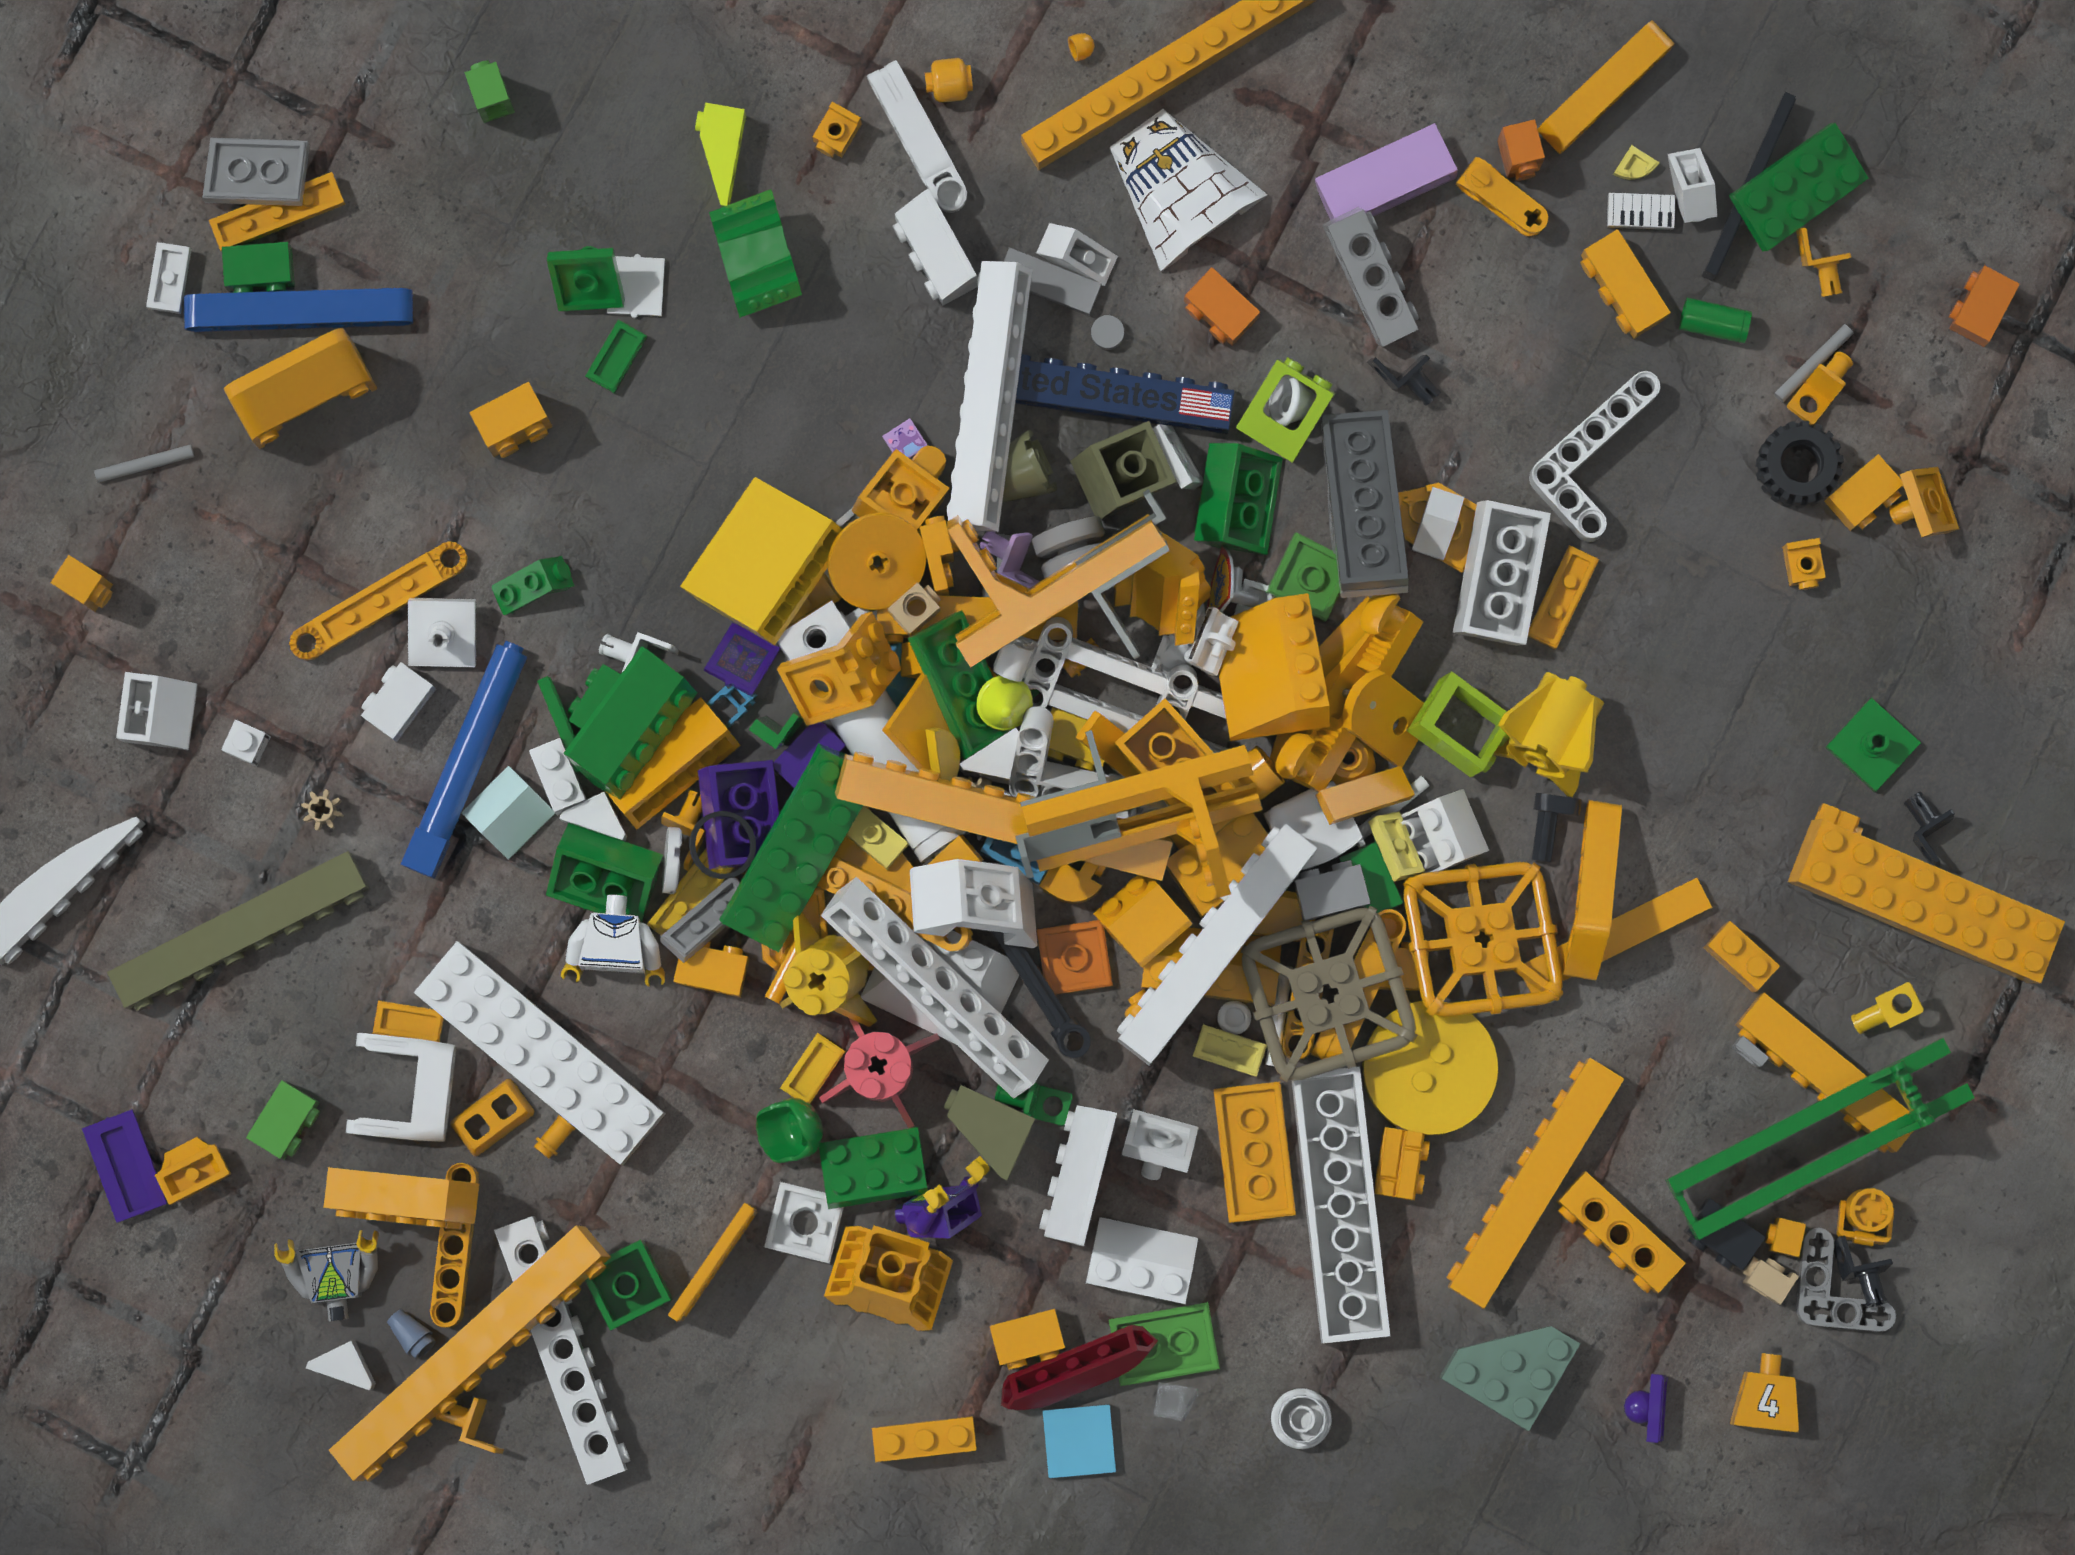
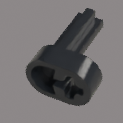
M1544 793L1535 794L1533 809L1538 810L1532 860L1551 862L1558 813L1580 816L1582 799Z

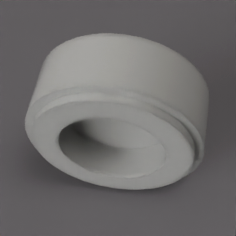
M1104 315L1096 319L1091 328V337L1094 344L1104 350L1118 347L1124 338V327L1121 321L1111 315Z

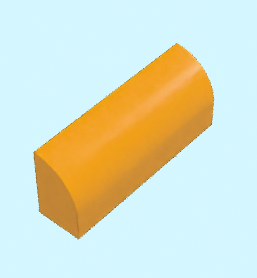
M700 697L682 713L674 724L672 731L664 738L651 760L645 764L634 779L632 786L626 790L621 799L609 793L607 794L637 830L698 781L699 769L719 764L741 745Z

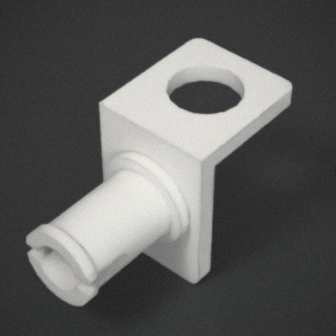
M637 632L632 644L606 634L602 641L614 648L602 644L599 647V654L625 662L623 671L641 646L647 648L649 644L677 655L679 649L675 646Z

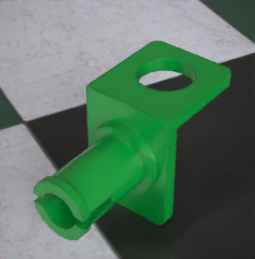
M1034 1083V1085L1014 1099L999 1084L995 1094V1101L1023 1108V1113L1030 1117L1060 1126H1065L1073 1099L1071 1093L1040 1086L1037 1083ZM1049 1097H1058L1062 1101L1063 1109L1056 1116H1050L1044 1111L1045 1100Z

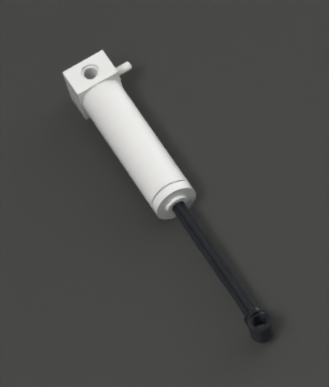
M830 601L786 629L777 643L788 660L836 646L862 614L868 613L869 610L857 608L845 616L842 611H838L833 601ZM821 635L826 639V642L820 648H812L809 646V641L812 637ZM815 680V685L819 690L829 691L823 681ZM886 689L873 706L829 719L852 756H854L855 752H863L874 756L873 761L886 764L887 760H894L906 764V770L919 773V770L882 731L897 709ZM889 812L921 863L934 856L936 857L959 835L963 834L965 837L970 833ZM991 931L1054 1030L1050 1034L1056 1041L1059 1052L1069 1059L1083 1057L1090 1047L1088 1031L1081 1026L1076 1017L1072 1019L1069 1017L1026 948L1004 944L1003 932ZM1076 1032L1082 1036L1083 1046L1080 1050L1070 1051L1065 1047L1064 1038L1067 1034Z

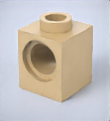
M916 583L888 608V613L911 637L940 612V607L937 603L941 599L929 585L922 588L919 583ZM919 599L926 604V610L922 615L913 616L909 614L907 606L912 600Z

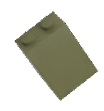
M1149 421L1090 445L1070 461L1094 515L1100 516L1101 520L1126 510L1146 499L1143 494L1146 490L1149 489L1152 495L1177 482Z
M962 1085L958 1091L952 1089L944 1106V1109L949 1110L947 1117L1002 1180L1008 1182L1035 1122V1118Z

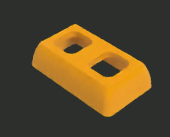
M506 1079L450 1121V1125L471 1154L479 1156L532 1117L534 1109L513 1080ZM503 1094H507L517 1107L516 1112L505 1120H502L492 1108V1103ZM476 1114H480L490 1128L489 1132L478 1140L473 1139L465 1128L466 1121Z

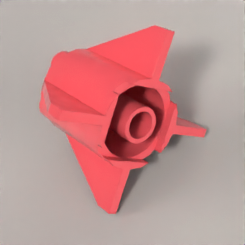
M849 1018L859 1038L851 1044L845 1055L844 1071L847 1079L819 1097L822 1104L853 1088L860 1096L870 1101L885 1102L893 1100L907 1127H914L915 1125L899 1095L907 1089L912 1079L913 1063L911 1055L939 1041L938 1034L936 1033L905 1047L898 1038L889 1033L872 1032L865 1035L859 1022ZM874 1060L887 1061V1065L883 1067L885 1071L883 1075H879L876 1071L870 1072Z

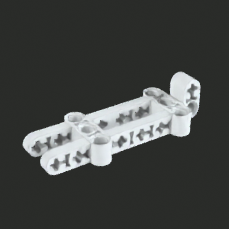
M1062 617L1051 618L1045 623L1038 642L1020 636L1002 647L994 663V672L998 675L1017 682H1021L1023 679V682L1029 689H1037L1042 693V700L1033 703V707L1046 708L1047 705L1085 719H1089L1092 713L1097 711L1124 733L1140 721L1143 716L1056 684L1065 659L1159 693L1160 696L1156 705L1166 698L1172 706L1179 709L1180 715L1184 720H1186L1191 706L1226 719L1222 694L1198 685L1197 673L1191 666L1179 664L1174 666L1169 673L1075 639L1072 637V625ZM1062 628L1067 633V637L1063 641L1055 642L1048 636L1051 629ZM1044 658L1052 660L1055 664L1054 669L1047 673L1040 671L1036 666L1037 662ZM1179 675H1187L1191 678L1192 683L1188 688L1180 689L1174 685V679ZM1202 739L1214 753L1228 750V748Z

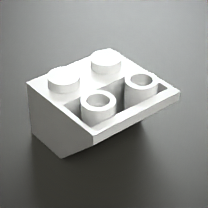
M125 672L116 738L126 743L189 750L198 684L155 675Z
M1464 789L1438 797L1401 815L1403 818L1401 823L1406 825L1410 835L1409 838L1412 839L1425 869L1424 873L1446 870L1489 851Z

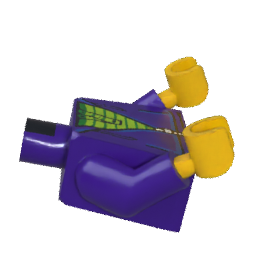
M981 1156L977 1157L965 1168L972 1177H964L959 1186L941 1187L939 1184L936 1188L928 1189L925 1194L916 1195L906 1203L896 1206V1221L899 1224H906L908 1234L911 1237L951 1238L982 1216L976 1191L979 1186L977 1182L990 1171V1168Z

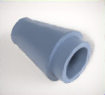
M402 1309L395 1312L387 1321L408 1356L412 1355L416 1360L428 1353L436 1343L432 1337L433 1332Z

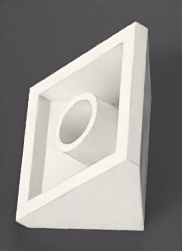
M1015 727L960 763V770L963 775L974 778L984 777L993 782L1009 785L1019 734L1017 728Z

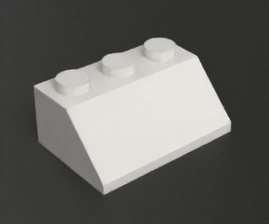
M929 189L923 191L895 213L897 223L892 225L900 242L907 241L913 252L908 254L916 271L918 272L923 269L929 281L925 282L924 285L932 300L939 298L943 306L977 288V275Z
M1099 1217L1086 1283L1185 1304L1198 1238Z

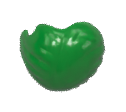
M799 1098L782 1100L761 1109L756 1116L758 1142L765 1154L773 1162L799 1161L810 1157L818 1150L823 1136V1126L817 1111L807 1101Z

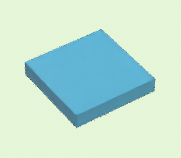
M1110 1404L1043 1410L1049 1478L1116 1472Z

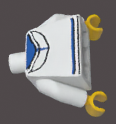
M607 895L606 914L591 913L589 919L579 924L568 940L566 963L561 971L562 979H565L568 970L576 972V982L580 980L584 970L645 973V984L650 987V977L652 975H657L661 978V985L665 983V971L661 967L659 944L649 926L640 922L638 916L626 915V896Z

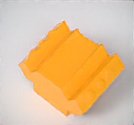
M1161 532L1167 541L1170 551L1114 585L1115 607L1130 605V617L1137 616L1159 631V636L1175 633V646L1194 643L1197 611L1211 596V587L1205 579V567L1199 559V555Z
M873 1225L872 1230L861 1226L845 1227L824 1297L835 1305H848L856 1312L880 1316L895 1324H909L917 1331L932 1330L953 1260L943 1252L929 1248V1242Z

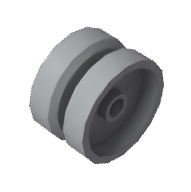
M1100 516L1067 522L1031 539L1037 557H1054L1045 562L1041 567L1044 579L1101 544H1092L1100 540L1105 534Z

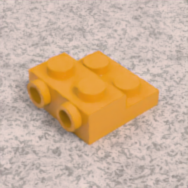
M936 516L926 519L925 525L919 526L934 592L938 596H949L948 588L954 587L949 562L954 561L953 552H958L959 549L947 530L944 516Z

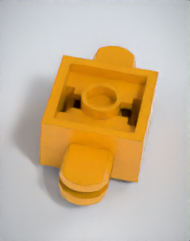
M927 445L921 448L911 460L895 449L858 496L852 512L858 517L873 513L893 514L908 521L919 533V526H924L925 520L931 518L949 490L948 486L938 480L946 465L944 453L934 446Z

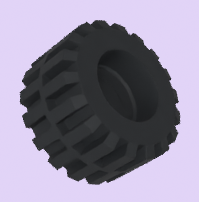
M1802 420L1800 423H1795V421L1788 422L1785 426L1775 429L1768 436L1758 451L1759 456L1756 459L1755 467H1758V472L1756 473L1757 480H1761L1763 484L1761 489L1764 493L1768 491L1772 495L1771 500L1774 502L1779 500L1783 502L1782 506L1788 508L1791 505H1795L1796 508H1804L1806 505L1812 506L1817 504L1836 487L1837 481L1843 472L1841 465L1844 463L1843 455L1839 454L1841 449L1839 442L1835 443L1832 440L1834 435L1830 431L1826 433L1821 430L1822 425L1816 423L1813 426L1809 424V421ZM1790 447H1802L1810 451L1818 465V472L1814 479L1805 483L1790 479L1784 473L1781 466L1783 452Z

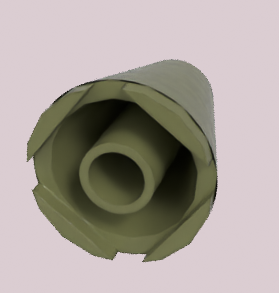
M1031 430L1022 433L1010 442L1002 503L1046 495L1057 491L1056 482L1051 484L1049 482L1048 475L1053 474V470L1039 440H1030L1034 434Z

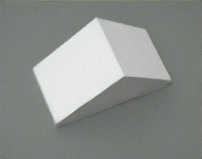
M1432 487L1412 547L1413 551L1444 560L1458 522L1464 497Z
M605 792L561 812L559 819L562 822L571 823L626 841L627 835Z
M355 1340L309 1361L306 1369L367 1390H373L376 1384Z

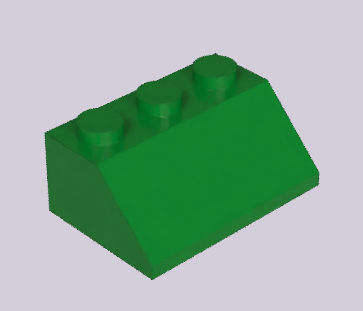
M1209 443L1194 541L1216 548L1226 547L1228 550L1267 555L1283 458L1239 443Z
M568 823L556 849L546 896L606 914L607 895L626 896V915L638 916L640 922H643L658 879L663 854Z

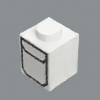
M235 720L221 750L257 767L271 736Z

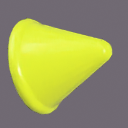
M996 676L988 680L980 689L976 707L980 718L988 726L997 730H1011L1022 724L1026 710L1033 707V697L1030 689L1023 681L1017 682L1002 676Z

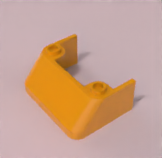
M344 328L332 330L232 381L224 387V391L252 442L259 449L279 437L278 432L283 428L282 424L339 395L343 397L350 396L351 399H355L367 393L369 389L372 392L378 389L354 342Z

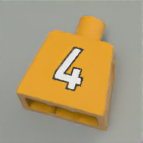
M1762 1353L1760 1373L1744 1372L1731 1416V1425L1798 1432L1795 1377L1780 1376L1782 1355Z

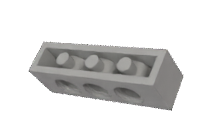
M1357 207L1322 224L1376 343L1383 347L1418 330L1415 321L1419 319V316L1412 302L1406 303L1401 291L1405 290V285L1397 271L1393 273L1388 264L1392 257L1386 244L1378 242L1374 233L1378 226L1371 212L1365 213L1364 209ZM1363 236L1367 241L1366 250L1361 254H1355L1352 249L1353 241ZM1377 266L1381 273L1380 279L1375 284H1369L1366 280V273L1371 267ZM1385 297H1392L1394 300L1393 310L1388 314H1382L1380 302Z

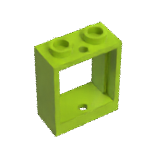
M1452 671L1439 678L1407 732L1470 778L1480 772L1486 773L1496 760V756L1493 754L1498 746H1503L1509 739V736L1498 726L1507 711ZM1452 695L1495 725L1478 756L1435 726L1436 721Z

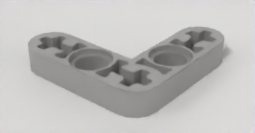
M1812 1228L1808 1230L1803 1236L1801 1245L1796 1306L1799 1319L1804 1324L1868 1331H1886L1890 1329L1895 1323L1896 1313L1889 1303L1880 1305L1883 1313L1888 1314V1320H1883L1881 1326H1877L1875 1319L1864 1318L1865 1325H1860L1859 1323L1862 1318L1861 1304H1866L1865 1299L1830 1296L1834 1240L1831 1233L1826 1229ZM1816 1233L1821 1234V1239L1826 1240L1827 1243L1826 1247H1821L1819 1250V1258L1826 1257V1264L1818 1261L1807 1263V1255L1810 1257L1815 1256V1247L1809 1245V1240L1814 1239ZM1811 1267H1819L1824 1273V1281L1819 1286H1811L1806 1280V1273ZM1811 1300H1814L1816 1307L1828 1308L1827 1301H1832L1833 1304L1830 1309L1832 1322H1826L1828 1315L1816 1314L1814 1320H1810V1315L1804 1313V1306H1810ZM1844 1303L1852 1305L1855 1309V1317L1849 1323H1843L1837 1317V1310ZM1873 1304L1874 1307H1866L1864 1312H1877L1878 1306L1876 1307Z

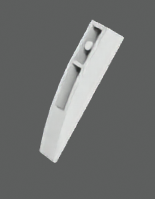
M137 817L131 818L69 848L38 869L0 903V965H3L5 962L11 964L23 952L20 947L29 938L32 941L37 939L46 930L47 926L45 923L53 915L58 917L71 905L69 899L77 891L83 893L94 883L95 879L92 876L101 868L104 870L108 869L119 858L117 852L125 844L131 846L141 837L143 832L140 829L145 825L141 819Z

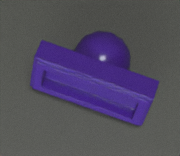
M1651 1374L1650 1393L1643 1390L1634 1391L1625 1399L1624 1412L1627 1418L1637 1424L1648 1422L1646 1442L1662 1443L1664 1441L1668 1382L1666 1375Z

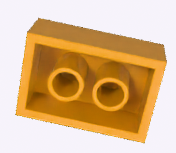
M1254 813L1234 818L1216 834L1228 884L1233 879L1239 883L1245 876L1241 870L1253 853L1260 856L1266 849L1261 844L1268 833ZM1189 843L1168 858L1166 869L1199 916L1203 918L1212 906L1217 908L1225 901L1217 897L1214 885L1207 886L1202 866L1208 865L1207 861L1200 863L1196 846Z

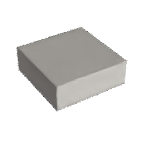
M1744 1036L1739 1037L1732 1045V1049L1755 1068L1763 1066L1769 1058Z

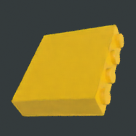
M754 477L680 587L699 602L775 646L828 568L830 548L837 535L843 529L833 520Z

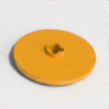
M889 513L868 514L849 523L835 538L828 556V574L837 593L849 604L868 610L890 607L916 583L921 581L926 566V552L920 534L908 521ZM878 555L881 558V565L876 568L873 565V558Z

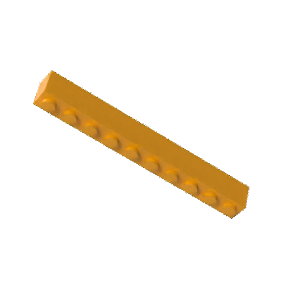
M1241 0L1021 135V143L1037 169L1040 170L1317 0Z
M855 752L854 756L845 754L835 790L837 799L1017 844L1015 836L1028 833L1020 802L1036 798L1034 796L1018 793L1017 797L1005 795L1004 789L992 785H985L984 789L973 787L970 780L955 776L952 777V781L939 778L938 772L925 768H920L919 773L906 770L907 765L894 760H887L886 764L873 761L874 756L863 752ZM1168 836L1081 861L1162 881L1173 842Z
M576 1225L333 1445L329 1452L353 1481L367 1480L369 1482L383 1471L381 1465L390 1457L392 1459L397 1458L408 1448L406 1443L414 1435L419 1437L433 1425L431 1420L438 1413L445 1414L457 1404L455 1398L464 1390L469 1392L482 1381L480 1375L488 1368L491 1370L495 1369L507 1358L505 1353L512 1346L518 1347L531 1337L530 1330L538 1323L542 1325L549 1321L556 1314L554 1308L563 1300L568 1302L581 1291L579 1286L587 1278L592 1280L600 1275L606 1268L604 1263L611 1256L586 1226Z

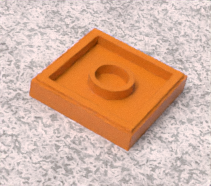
M1099 920L1036 930L1043 976L1055 995L1113 986L1104 927Z

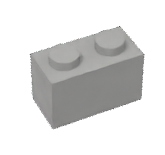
M1350 860L1332 865L1333 871L1320 874L1319 869H1313L1299 873L1300 879L1295 880L1293 884L1302 919L1314 920L1353 908L1369 906L1370 900L1361 865L1352 866Z

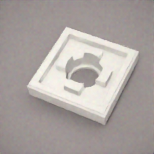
M780 1182L764 1247L830 1263L844 1207L828 1210L826 1193ZM803 1210L813 1212L818 1220L816 1230L809 1235L799 1234L793 1226L795 1215Z

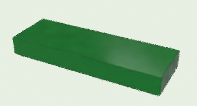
M547 676L537 680L566 750L575 738V733L568 721V716L553 680ZM571 762L577 776L581 775L582 773Z

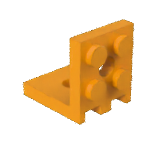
M871 611L862 614L836 646L782 662L777 671L806 726L873 706L902 668L898 655L891 649L885 637L882 625L877 622ZM815 680L823 681L829 691L819 690L815 685Z

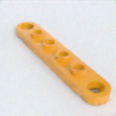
M448 541L426 552L296 629L290 637L289 645L291 651L302 660L308 661L319 657L408 604L409 598H419L460 574L467 566L468 556L466 551L458 543ZM447 550H455L460 555L459 563L453 568H447L441 562V557ZM305 634L313 635L316 640L315 648L308 653L300 651L297 645L299 638Z
M834 855L817 886L836 894L838 890L857 877L914 931L910 892ZM959 927L962 932L961 939L958 943L953 944L948 941V934L937 936L916 933L919 937L948 951L965 949L968 947L973 935L971 932L972 928Z

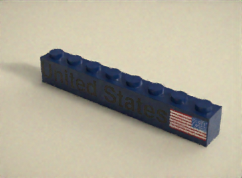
M1021 354L1015 404L1138 422L1149 421L1152 424L1228 434L1234 390H1229L1227 384L1209 382L1208 386L1195 385L1194 379L1176 377L1175 382L1162 380V375L1144 372L1142 377L1129 375V370L1122 368H1110V372L1097 371L1096 365L1077 363V367L1063 366L1064 361L1053 358H1045L1044 363L1031 361V356Z

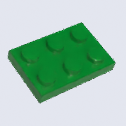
M918 1127L823 1142L819 1145L828 1210L920 1195L928 1191Z

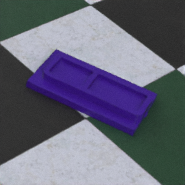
M133 1109L111 1118L107 1117L103 1121L82 1128L116 1223L143 1215L155 1208L168 1204L155 1177L157 1172Z

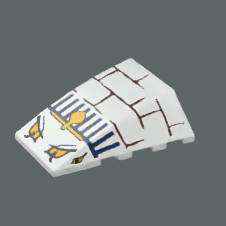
M1164 109L1110 146L1111 153L1131 197L1134 209L1140 219L1160 272L1188 253V248L1238 212L1242 215L1268 196Z

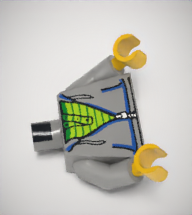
M360 1230L357 1243L296 1250L297 1256L295 1255L293 1240L288 1239L289 1250L287 1251L279 1250L277 1243L274 1245L275 1258L282 1264L289 1282L303 1298L310 1299L311 1303L327 1302L329 1322L349 1319L347 1299L362 1297V1292L369 1289L378 1270L376 1247L379 1237L378 1231L374 1230L372 1240H366L362 1235L363 1230Z

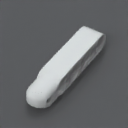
M895 60L885 65L884 68L868 74L867 79L919 176L927 189L931 191L939 208L950 213L959 211L967 200L965 185L900 65Z

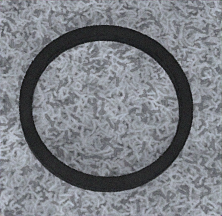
M728 811L713 812L701 818L694 826L689 841L690 854L696 866L706 875L717 879L733 878L743 873L752 863L756 852L755 835L750 825L739 815ZM714 817L732 818L739 822L748 834L750 840L748 858L743 866L735 872L728 874L713 872L702 864L696 853L695 841L697 833L706 821Z

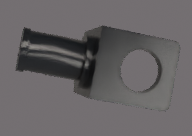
M1428 355L1420 356L1397 379L1376 357L1367 361L1392 390L1399 389L1402 385L1405 386L1407 384L1425 406L1430 404L1434 400L1433 398L1441 393L1421 371L1423 369L1422 366L1430 359Z
M1918 792L1914 794L1915 798L1911 796L1904 802L1905 807L1909 809L1921 826L1914 833L1913 842L1928 863L1939 868L1940 860L1925 838L1951 822L1955 813L1950 809L1942 815H1936L1924 798L1923 793Z
M1845 1235L1838 1237L1834 1242L1833 1252L1842 1281L1851 1279L1860 1281L1867 1308L1874 1307L1873 1304L1877 1307L1887 1303L1879 1274L1885 1272L1893 1264L1892 1259L1854 1266Z

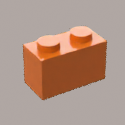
M1535 119L1502 127L1497 142L1506 177H1516L1517 181L1536 176L1535 172L1540 170L1545 156Z
M1985 265L1978 273L1973 271L1964 286V289L1968 290L1964 301L1957 300L1949 314V318L1953 319L1949 329L1985 347L1995 333L2020 283Z
M1213 267L1184 296V302L1187 304L1185 310L1195 320L1200 321L1203 319L1211 326L1209 332L1222 344L1227 341L1233 346L1260 316V311Z

